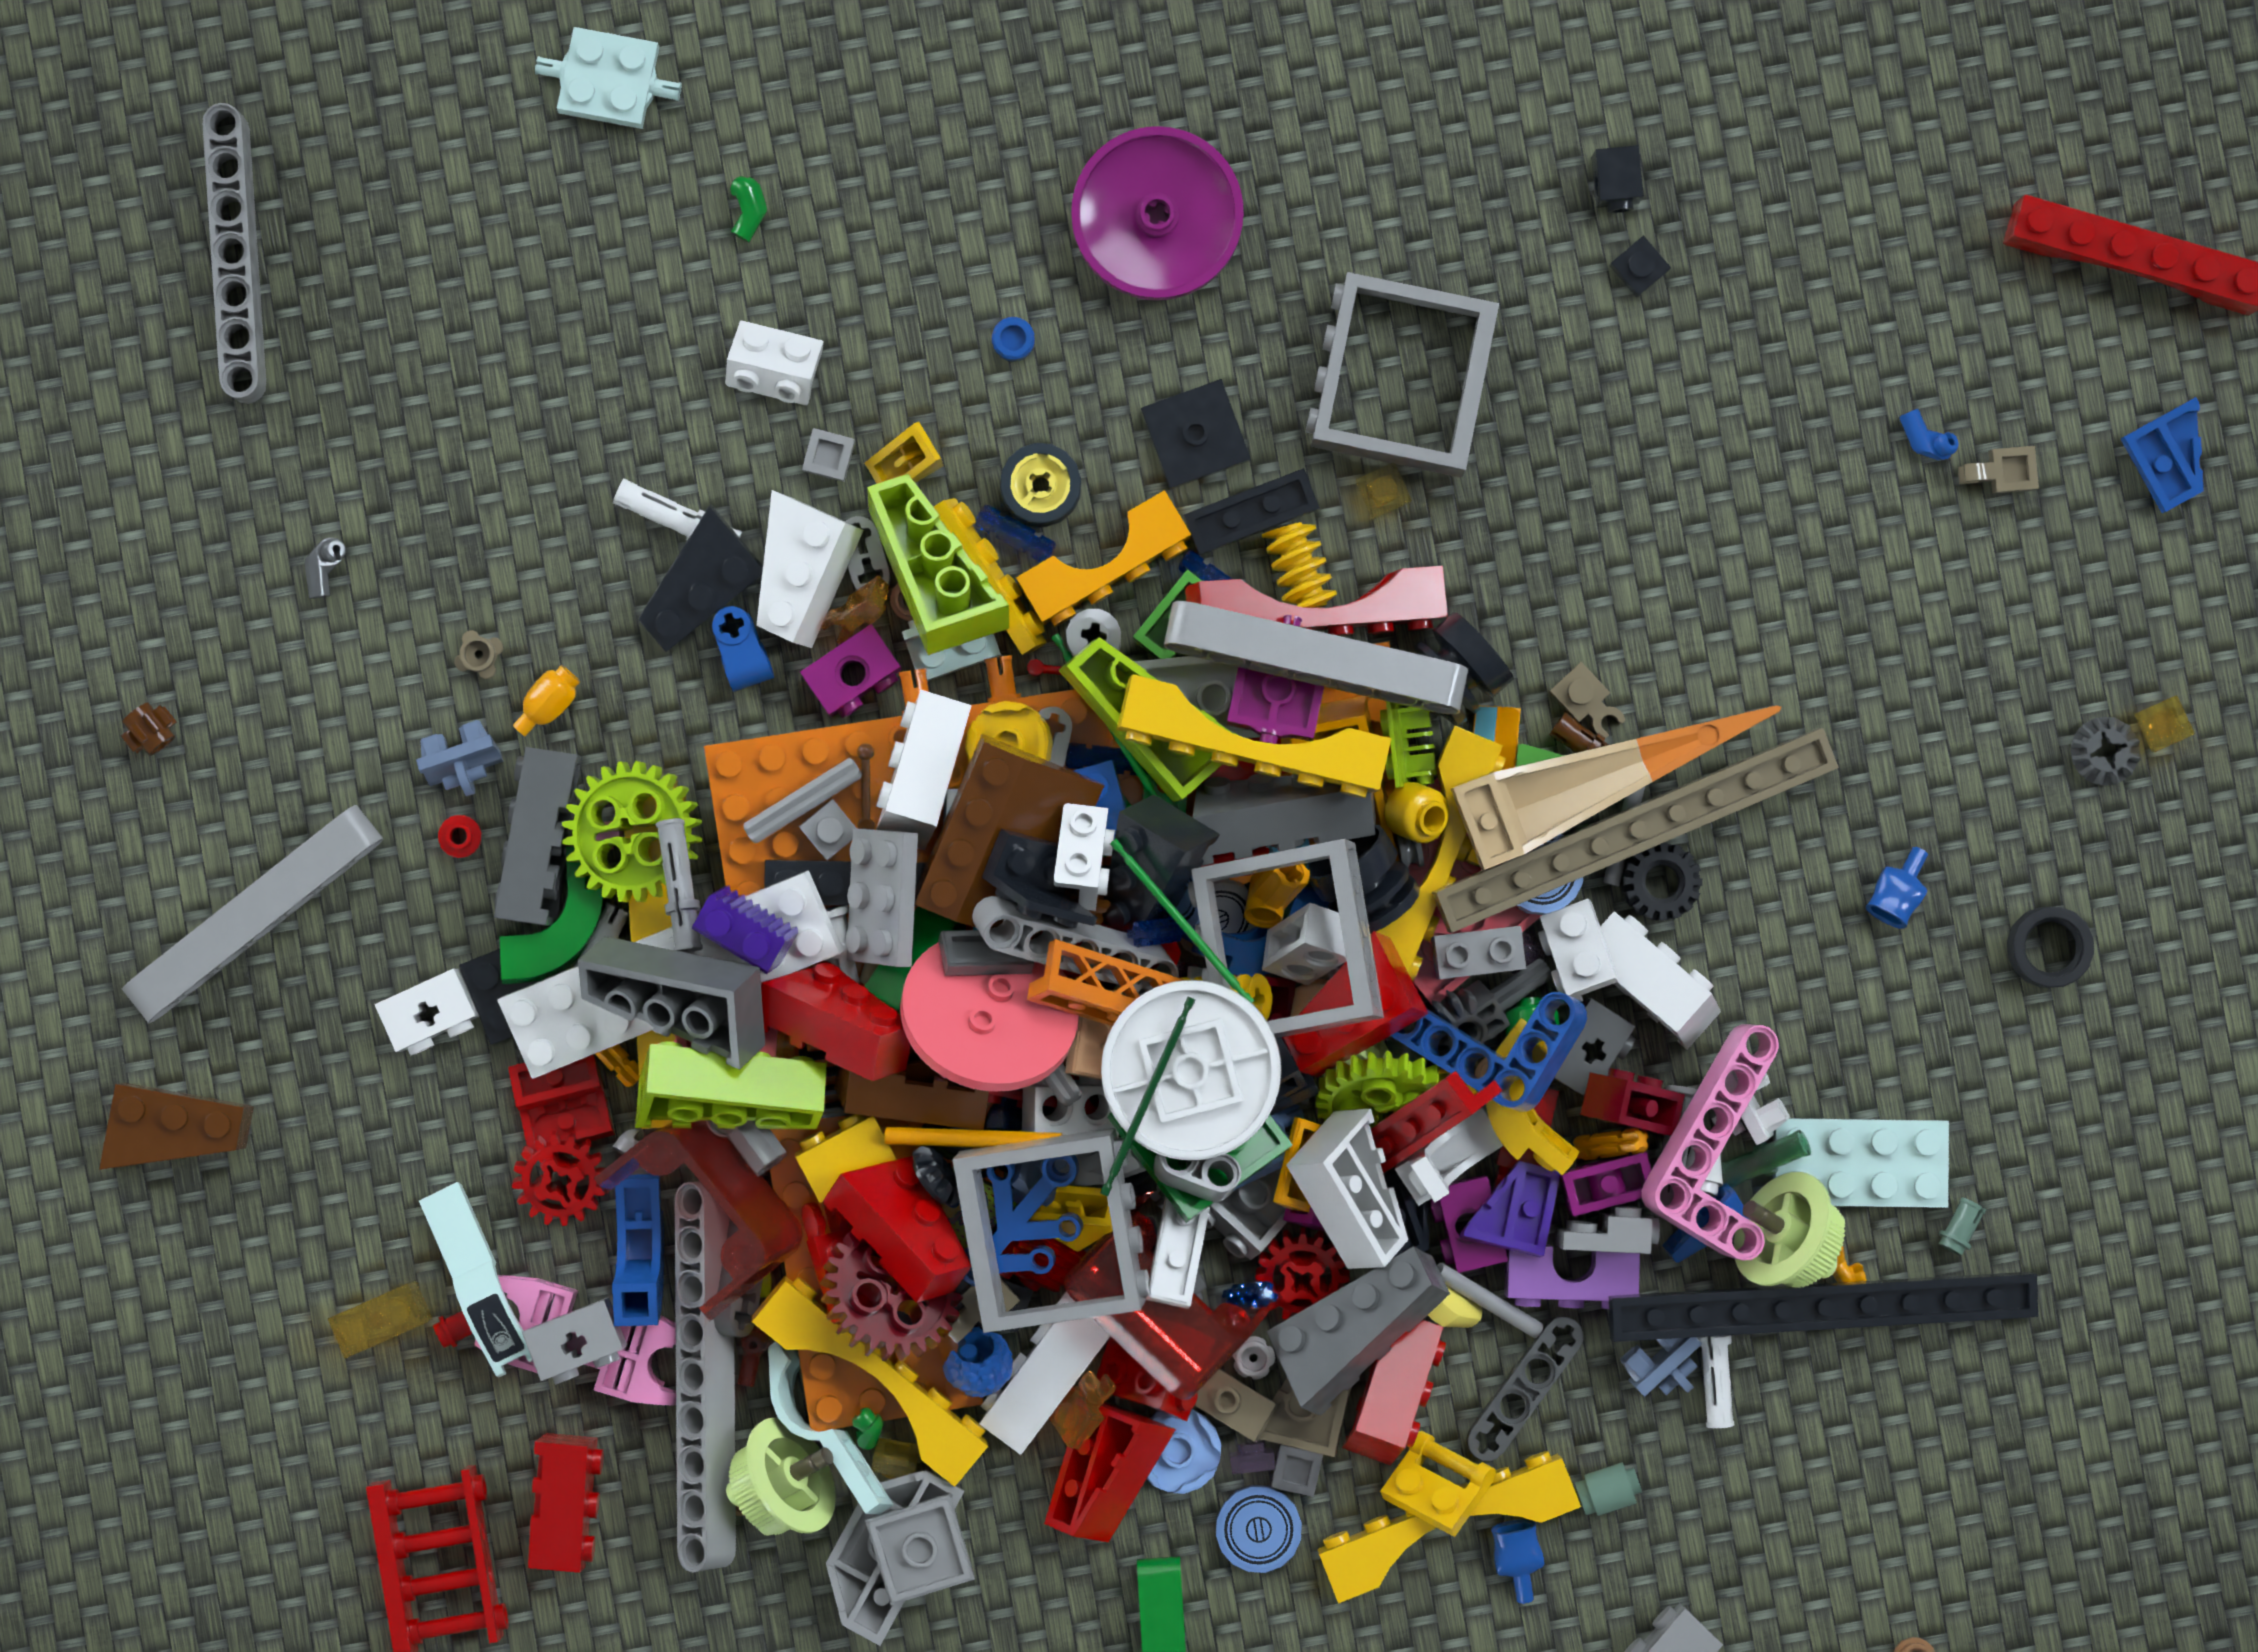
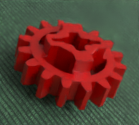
M555 1130L552 1132L551 1141L547 1143L544 1138L538 1135L534 1141L535 1150L524 1146L521 1151V1155L526 1162H515L513 1171L522 1176L513 1179L512 1188L523 1189V1192L518 1196L517 1202L519 1205L531 1203L528 1214L531 1218L539 1212L544 1213V1224L546 1225L550 1224L553 1216L560 1218L562 1226H567L569 1215L572 1214L580 1222L583 1221L585 1218V1206L594 1211L598 1208L599 1202L593 1195L604 1196L606 1186L597 1182L607 1178V1169L596 1167L602 1161L603 1155L601 1152L591 1155L588 1153L591 1146L589 1139L581 1145L576 1144L575 1132H571L567 1140H560V1135ZM558 1152L568 1153L575 1157L572 1159L561 1156ZM539 1160L543 1175L537 1177L532 1182L531 1170ZM553 1172H557L559 1176L568 1175L567 1184L563 1185L560 1180L552 1182ZM588 1174L589 1185L581 1196L577 1182L584 1179V1176ZM548 1198L555 1201L561 1202V1204L550 1203L545 1199Z
M1301 1227L1299 1237L1293 1238L1288 1229L1283 1231V1242L1281 1244L1277 1240L1272 1239L1268 1244L1270 1253L1261 1252L1259 1254L1258 1263L1263 1267L1256 1268L1255 1280L1263 1282L1258 1288L1259 1296L1270 1295L1267 1308L1271 1311L1281 1306L1283 1308L1282 1319L1285 1320L1292 1312L1299 1313L1341 1289L1344 1287L1342 1283H1347L1350 1280V1271L1341 1269L1346 1265L1339 1254L1335 1255L1337 1250L1332 1241L1324 1244L1323 1231L1320 1230L1315 1234L1314 1238L1308 1237L1306 1227ZM1277 1264L1280 1266L1279 1271L1284 1274L1278 1285L1274 1279V1269ZM1327 1266H1329L1332 1274L1329 1286L1325 1284L1326 1279L1321 1276ZM1296 1271L1302 1275L1298 1279L1295 1277ZM1307 1272L1310 1273L1309 1279L1306 1276H1304V1274H1306Z

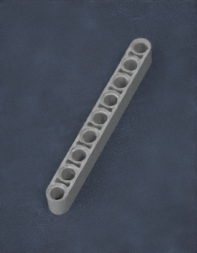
M720 1180L683 1183L675 1195L677 1553L682 1567L692 1573L727 1567L732 1563L736 1552V1506L730 1502L726 1494V1486L730 1483L729 1467L731 1466V1459L735 1455L734 1337L721 1335L714 1324V1310L733 1196L729 1186Z

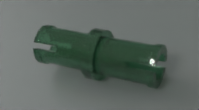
M1796 1130L1794 1133L1771 1143L1762 1142L1758 1145L1755 1144L1752 1151L1732 1160L1722 1162V1173L1728 1185L1733 1188L1762 1174L1766 1176L1776 1174L1779 1167L1801 1157L1811 1155V1148L1804 1133L1801 1130Z

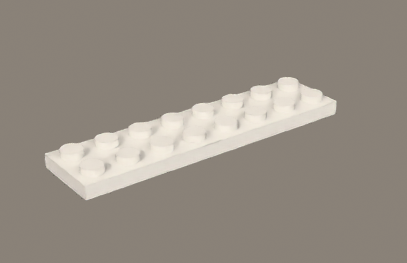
M809 870L745 896L746 900L752 899L753 905L760 904L761 909L767 908L768 914L775 913L776 918L782 917L783 923L790 922L791 928L796 926L798 928V934L781 964L768 974L760 971L761 983L794 973L844 951ZM672 927L635 942L670 950L675 948ZM701 934L700 938L703 949L690 953L752 966ZM578 965L507 994L497 1000L532 1079L653 1029L648 1022L637 1017L630 1021L581 999Z

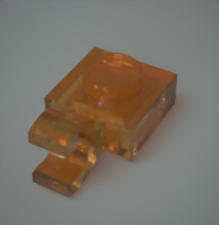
M878 575L849 595L846 604L827 612L821 628L826 630L832 625L842 627L843 630L839 633L836 641L841 645L853 636L857 627L865 622L868 625L872 624L881 617L886 610L884 603L890 586Z
M1092 1371L1087 1372L1081 1378L1079 1387L1072 1386L1048 1418L1068 1448L1081 1449L1105 1418L1099 1408L1116 1389V1385L1108 1374H1104L1098 1380Z

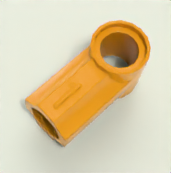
M1304 864L1253 874L1244 911L1245 920L1260 928H1272L1283 920L1284 909L1308 884L1310 871Z

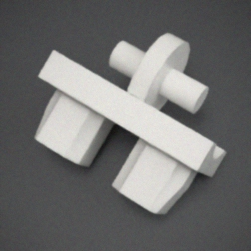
M1734 1071L1729 1072L1725 1079V1087L1731 1093L1738 1084V1078ZM1767 1073L1763 1077L1757 1090L1761 1089L1762 1087L1770 1083ZM1753 1095L1741 1118L1756 1145L1774 1135V1130L1786 1122L1790 1116L1779 1098L1760 1107ZM1716 1116L1712 1118L1714 1124L1717 1121ZM1739 1120L1733 1130L1735 1136L1746 1130L1741 1120Z

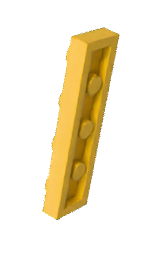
M956 498L943 500L935 505L934 508L939 513L940 520L950 533L953 532L963 544V550L975 565L978 564L987 575L988 582L997 594L1000 593L1009 604V629H1006L1020 653L1024 655L1034 652L1047 642L1042 635L1045 632L1042 622L1033 611L1027 612L1019 599L1022 593L1018 584L1010 575L1003 574L996 563L999 557L995 548L986 538L981 539L973 526L976 520L968 506L963 502L958 503Z

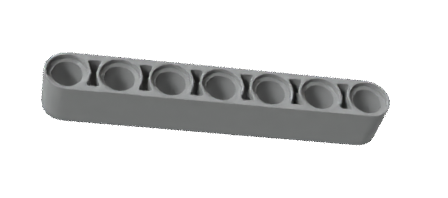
M218 103L207 109L203 116L202 124L219 381L221 388L226 394L240 403L250 404L259 400L266 391L250 128L247 120L235 107L226 103ZM227 117L235 118L236 123L233 131L228 135H218L217 126L219 122ZM227 160H237V172L232 177L221 178L220 168L222 164ZM231 202H240L241 212L239 216L234 220L225 221L223 219L225 206ZM235 244L243 245L244 254L241 260L233 264L227 263L225 256L228 248ZM236 287H245L247 292L245 301L239 306H230L228 302L230 292ZM240 329H247L250 335L247 345L241 349H233L231 345L233 334ZM241 372H250L252 375L251 386L246 391L236 392L234 388L236 376Z
M1175 601L1172 603L1164 641V647L1176 653L1451 715L1460 713L1468 669L1465 666L1454 662L1188 601Z
M357 805L348 808L123 986V992L148 1023L156 1021L370 853L383 841V837Z

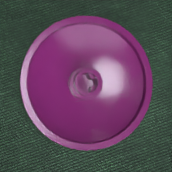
M1162 126L1144 127L1125 132L1098 149L1084 166L1077 180L1071 207L1074 237L1087 265L1102 281L1112 288L1129 296L1147 300H1168L1186 296L1201 289L1215 279L1229 263L1237 248L1244 216L1241 189L1232 168L1225 158L1202 138L1181 129Z

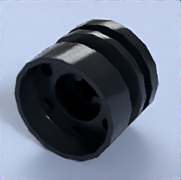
M1452 612L1432 630L1436 641L1441 647L1437 653L1422 642L1415 645L1419 655L1454 662L1468 669L1462 704L1472 713L1476 714L1480 710L1479 704L1471 692L1475 687L1489 697L1494 698L1514 680L1513 674L1498 653L1457 612ZM1461 709L1460 713L1452 715L1435 712L1446 718L1454 726L1461 727L1467 722V718Z
M1380 825L1375 826V835L1349 839V841L1356 845L1370 934L1373 931L1385 928L1400 918L1412 907L1420 893V887L1416 880L1409 875L1407 866L1402 861H1396L1397 850ZM1330 858L1309 862L1306 868L1310 871V885L1323 902H1329L1327 909L1339 913Z

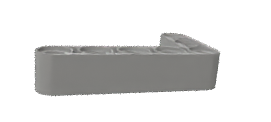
M997 896L984 898L977 903L973 910L972 918L974 925L989 948L998 952L1046 965L1050 941L1057 939L1073 945L1083 941L1079 947L1111 957L1121 952L1119 957H1117L1118 959L1146 968L1159 964L1154 970L1179 977L1178 968L1161 944L1153 940L1097 924L1091 926L1078 923L1077 928H1071L1054 921L1052 916L1043 914L1041 919H1035L1017 911V903ZM1004 919L998 927L990 928L997 920ZM1044 930L1037 938L1030 939L1036 932ZM1061 955L1059 969L1081 974L1072 958ZM1101 968L1095 972L1099 980L1116 984L1113 991L1120 987L1111 970ZM1139 980L1133 985L1139 996L1153 989L1149 982Z

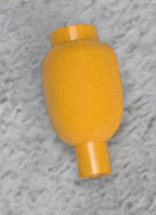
M560 665L556 671L549 670L543 673L524 697V713L513 724V727L526 737L536 724L545 725L554 721L574 701L576 697L575 688L580 683V680L563 665Z

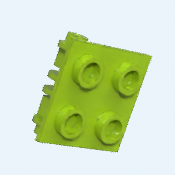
M1386 701L1387 710L1380 711V721L1383 736H1390L1392 738V753H1388L1385 765L1388 779H1395L1396 788L1404 787V783L1411 782L1410 777H1416L1417 783L1422 785L1434 783L1433 775L1438 774L1435 753L1410 755V751L1435 748L1434 744L1409 747L1408 738L1432 736L1433 731L1407 733L1408 729L1432 727L1430 711L1410 706L1403 708L1402 704Z

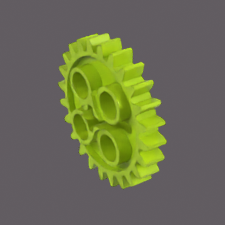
M620 761L617 763L616 773L610 767L603 766L601 767L603 780L588 775L586 779L590 790H574L576 796L581 800L580 804L566 805V808L575 814L574 820L562 822V826L571 829L573 835L563 839L562 844L574 846L575 851L569 854L566 860L568 862H580L581 865L576 870L575 876L584 878L591 875L587 888L597 890L603 885L602 897L611 899L617 892L619 902H629L633 893L636 902H646L647 889L653 897L660 898L663 896L661 884L666 885L662 854L654 862L648 854L651 842L659 839L658 832L636 833L631 835V839L617 836L602 841H597L596 836L603 832L631 830L633 825L651 827L662 820L681 818L685 821L684 829L689 859L697 860L698 855L691 851L689 847L692 843L702 842V838L691 834V828L702 824V820L690 818L689 813L698 804L693 801L684 802L682 799L687 795L689 788L678 786L673 789L677 776L668 773L661 778L662 767L652 765L647 771L644 762L635 761L631 771L628 763ZM653 796L657 803V809L652 817L647 818L643 813V804L648 797ZM611 802L615 808V817L610 824L606 825L602 820V810L604 806ZM613 846H617L621 852V860L616 867L612 868L608 864L607 854Z
M1386 1051L1383 1058H1377L1375 1054L1368 1052L1366 1060H1361L1359 1057L1352 1055L1350 1065L1337 1061L1336 1070L1326 1069L1325 1078H1319L1320 1091L1316 1095L1318 1118H1324L1325 1122L1334 1111L1371 1108L1375 1121L1369 1124L1370 1128H1372L1450 1074H1439L1438 1065L1425 1067V1058L1411 1062L1409 1061L1408 1053H1404L1399 1059L1393 1058L1390 1051Z

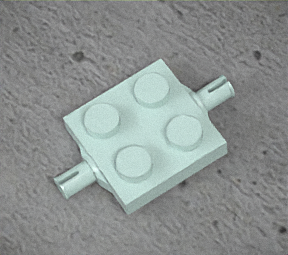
M577 27L573 28L569 51L563 61L538 56L537 64L535 65L536 75L540 74L560 79L561 90L557 104L559 114L643 129L646 110L654 96L679 101L682 83L680 82L676 83L657 79L655 66L659 52L658 42Z

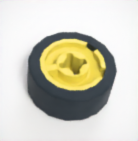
M1033 443L1021 447L1008 458L1001 471L1000 491L1006 508L1016 519L1030 526L1047 527L1062 522L1074 511L1080 499L1081 476L1076 462L1066 451L1053 444ZM1043 477L1049 482L1047 492L1038 491L1036 493L1033 490L1032 485L1036 478Z

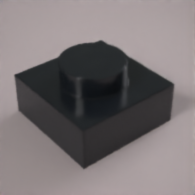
M1644 235L1609 265L1636 298L1671 269L1669 264Z

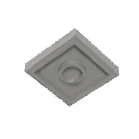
M950 1493L865 1520L890 1605L975 1579Z

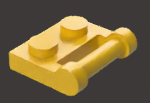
M1419 1431L1413 1447L1409 1448V1451L1380 1492L1384 1500L1455 1537L1491 1486L1496 1470L1484 1462L1476 1464L1436 1443L1432 1435ZM1426 1458H1429L1469 1479L1470 1482L1464 1489L1422 1467V1464Z

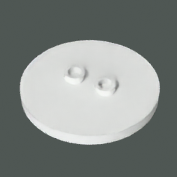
M1181 980L1166 983L1147 991L1121 1013L1112 1026L1104 1046L1101 1065L1102 1085L1112 1114L1127 1133L1175 1023L1182 1014L1187 996L1194 998L1196 1001L1192 1009L1189 1010L1184 1028L1134 1140L1145 1148L1169 1158L1203 1160L1214 1158L1236 1149L1249 1140L1264 1124L1279 1092L1281 1058L1278 1044L1270 1025L1260 1011L1245 997L1213 982Z

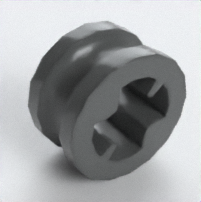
M1395 834L1400 861L1407 868L1413 863L1417 864L1418 867L1424 866L1421 843Z

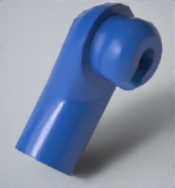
M1919 409L1899 417L1909 443L1917 454L1935 460H1945L1957 451L1959 443L1956 436L1951 432L1942 434L1928 430Z

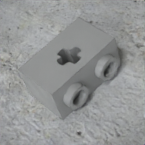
M1521 926L1433 936L1431 939L1436 979L1526 969Z
M609 1297L522 1332L540 1381L552 1377L555 1385L578 1376L577 1367L593 1361L597 1369L619 1360L620 1357L617 1351L628 1346L621 1327L614 1326L613 1306ZM571 1332H576L577 1337L581 1335L585 1337L587 1344L581 1348L582 1354H577L576 1349L570 1351L567 1347L566 1342L572 1339Z

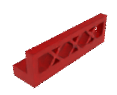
M1454 1071L1370 1128L1375 1147L1382 1148L1386 1161L1380 1163L1383 1173L1474 1114L1503 1090L1494 1080L1473 1094L1459 1074Z

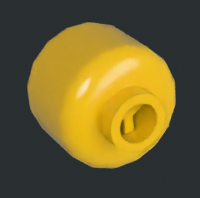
M1417 782L1404 783V787L1395 788L1389 795L1385 804L1384 816L1387 826L1394 834L1417 843H1428L1438 838L1444 831L1449 820V806L1441 792Z

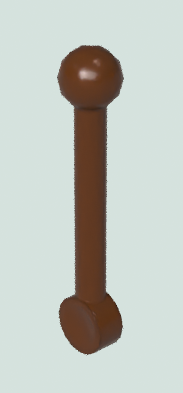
M864 743L857 749V755L861 759L862 818L858 821L857 828L875 829V823L870 819V759L874 756V748L872 745Z

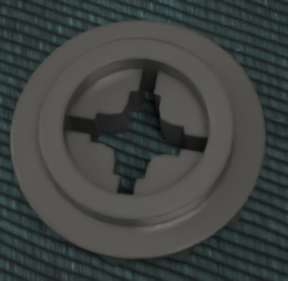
M2116 717L2094 718L2083 724L2074 735L2071 744L2072 762L2078 773L2091 783L2097 785L2118 784L2133 774L2137 763L2140 761V740L2132 731L2131 725L2118 720ZM2105 738L2109 745H2122V749H2118V752L2112 754L2113 762H2111V765L2105 757H2090V753H2094L2096 749L2102 747L2101 740Z

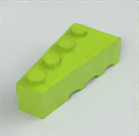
M909 474L867 487L869 513L878 531L927 655L1009 629V604L990 585L987 575L980 566L973 563L963 550V544L943 524L939 513Z
M1100 637L1091 641L1059 669V672L1173 802L1183 800L1222 765L1211 761L1212 753L1195 749L1194 756H1188L1169 751V743L1152 739L1151 745H1143L1125 740L1126 732L1116 729L1128 678L1134 674L1154 680L1157 679ZM1199 710L1210 721L1229 731L1224 726L1216 722L1217 720L1210 716L1208 713H1206L1203 710Z
M670 1041L650 1044L639 1078L635 1128H651L652 1120H672L673 1128H691V1122L698 1120H712L717 1124L718 1128L735 1129V1127L742 1126L747 1121H755V1125L759 1129H817L824 1112L826 1063L815 1062L812 1058L806 1056H795L790 1059L771 1057L768 1053L759 1051L739 1070L726 1064V1057L712 1051L706 1055Z

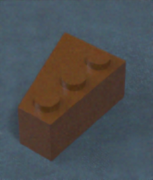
M911 1045L906 1070L875 1081L868 1080L837 1065L834 1088L844 1113L984 1130L989 1091L972 1089L943 1078L918 1056Z
M131 1083L115 1084L99 1170L246 1149L254 1106Z

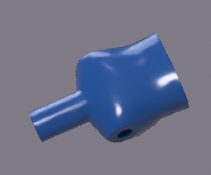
M1913 847L1902 869L1885 867L1877 880L1874 894L1866 905V910L1872 916L1898 929H1905L1907 927L1910 916L1920 905L1927 893V888L1917 879V876L1928 853L1919 847Z
M1517 1519L1499 1523L1491 1529L1495 1543L1494 1563L1496 1572L1500 1576L1513 1577L1518 1603L1532 1602L1534 1596L1530 1574L1544 1566V1557L1536 1534V1523L1529 1519Z

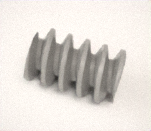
M1086 609L1077 613L1070 620L1066 630L1068 650L1073 657L1088 645L1087 639L1083 638V636H1090L1092 630H1099L1100 638L1120 651L1121 630L1117 620L1110 613L1101 609Z

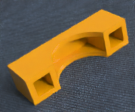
M1165 490L1128 511L1129 533L1127 541L1118 556L1108 564L1094 569H1078L1068 566L1052 556L1016 577L1017 583L1043 625L1051 621L1054 627L1066 622L1076 615L1073 608L1087 599L1091 605H1094L1111 595L1113 590L1110 586L1121 579L1126 578L1127 582L1131 583L1151 571L1147 564L1160 556H1163L1165 561H1169L1188 549L1184 542L1191 539V533Z

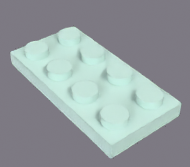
M1789 1118L1774 1130L1773 1179L1790 1172L1808 1173L1822 1182L1828 1191L1833 1206L1948 1207L1949 1121Z

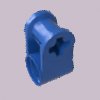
M734 606L724 607L719 610L714 616L712 628L721 652L722 664L733 692L773 679L774 673L762 641L760 642L750 614ZM733 615L737 620L744 621V626L738 629L740 636L736 638L731 633H724L722 629L723 626L728 624L727 617Z

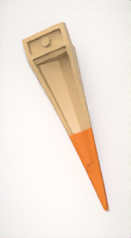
M1777 705L1505 769L1451 788L1481 870H1486L1532 851L1621 799L1778 713L1782 707Z

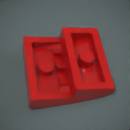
M595 1054L533 1079L525 1062L508 1067L516 1108L520 1111L527 1147L533 1150L536 1149L534 1141L538 1135L544 1138L546 1143L550 1142L552 1132L555 1130L558 1131L560 1140H567L568 1135L571 1132H575L576 1144H581L587 1139L593 1141L615 1135Z

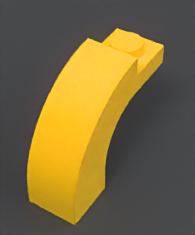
M1521 1018L1508 1033L1496 1051L1498 1054L1505 1058L1508 1056L1527 1024L1524 1019ZM1544 1041L1537 1043L1533 1048L1532 1058L1535 1063L1542 1061L1546 1057L1547 1045ZM1522 1079L1514 1081L1510 1087L1509 1095L1512 1101L1520 1099L1525 1089ZM1493 1100L1486 1103L1487 1113L1497 1137L1508 1152L1517 1160L1529 1148L1534 1152L1535 1160L1542 1167L1549 1171L1556 1170L1562 1176L1574 1163L1580 1151L1545 1124L1534 1108L1526 1112H1519L1502 1106Z

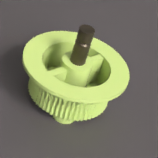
M1790 1172L1780 1175L1764 1185L1744 1205L1743 1215L1761 1228L1765 1242L1762 1252L1756 1258L1744 1261L1735 1259L1738 1269L1748 1280L1761 1286L1784 1284L1788 1287L1800 1288L1802 1286L1804 1288L1809 1286V1284H1813V1282H1817L1818 1279L1830 1277L1835 1272L1837 1257L1842 1250L1841 1247L1843 1246L1845 1236V1219L1839 1213V1210L1831 1204L1827 1189L1817 1178L1804 1172ZM1741 1228L1735 1232V1250L1740 1249L1745 1241V1234Z
M776 1417L768 1418L758 1423L749 1435L747 1446L737 1451L733 1459H731L732 1462L729 1467L730 1483L726 1486L728 1499L733 1505L739 1507V1510L742 1511L746 1519L766 1536L779 1535L790 1529L799 1533H813L824 1528L832 1518L836 1500L834 1480L829 1468V1464L833 1463L832 1452L826 1447L820 1449L815 1441L807 1440L791 1433Z

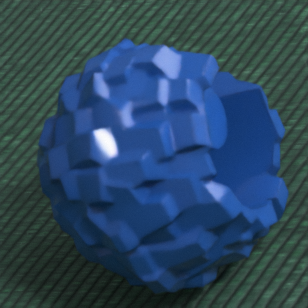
M974 1327L972 1331L958 1342L957 1352L951 1351L942 1367L945 1378L954 1388L965 1392L967 1396H979L982 1398L996 1393L1011 1378L1013 1370L1012 1352L1009 1350L1008 1344L1002 1338V1335L994 1332L983 1333L980 1327Z

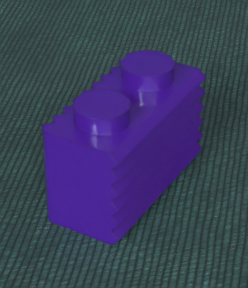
M730 885L724 886L709 895L692 926L693 930L752 966L760 967V971L765 974L770 973L781 964L798 934L797 926L791 928L790 922L783 923L782 917L776 918L775 913L768 914L767 908L761 909L760 904L753 905L752 899L746 900L745 895L739 896L737 890L731 891Z

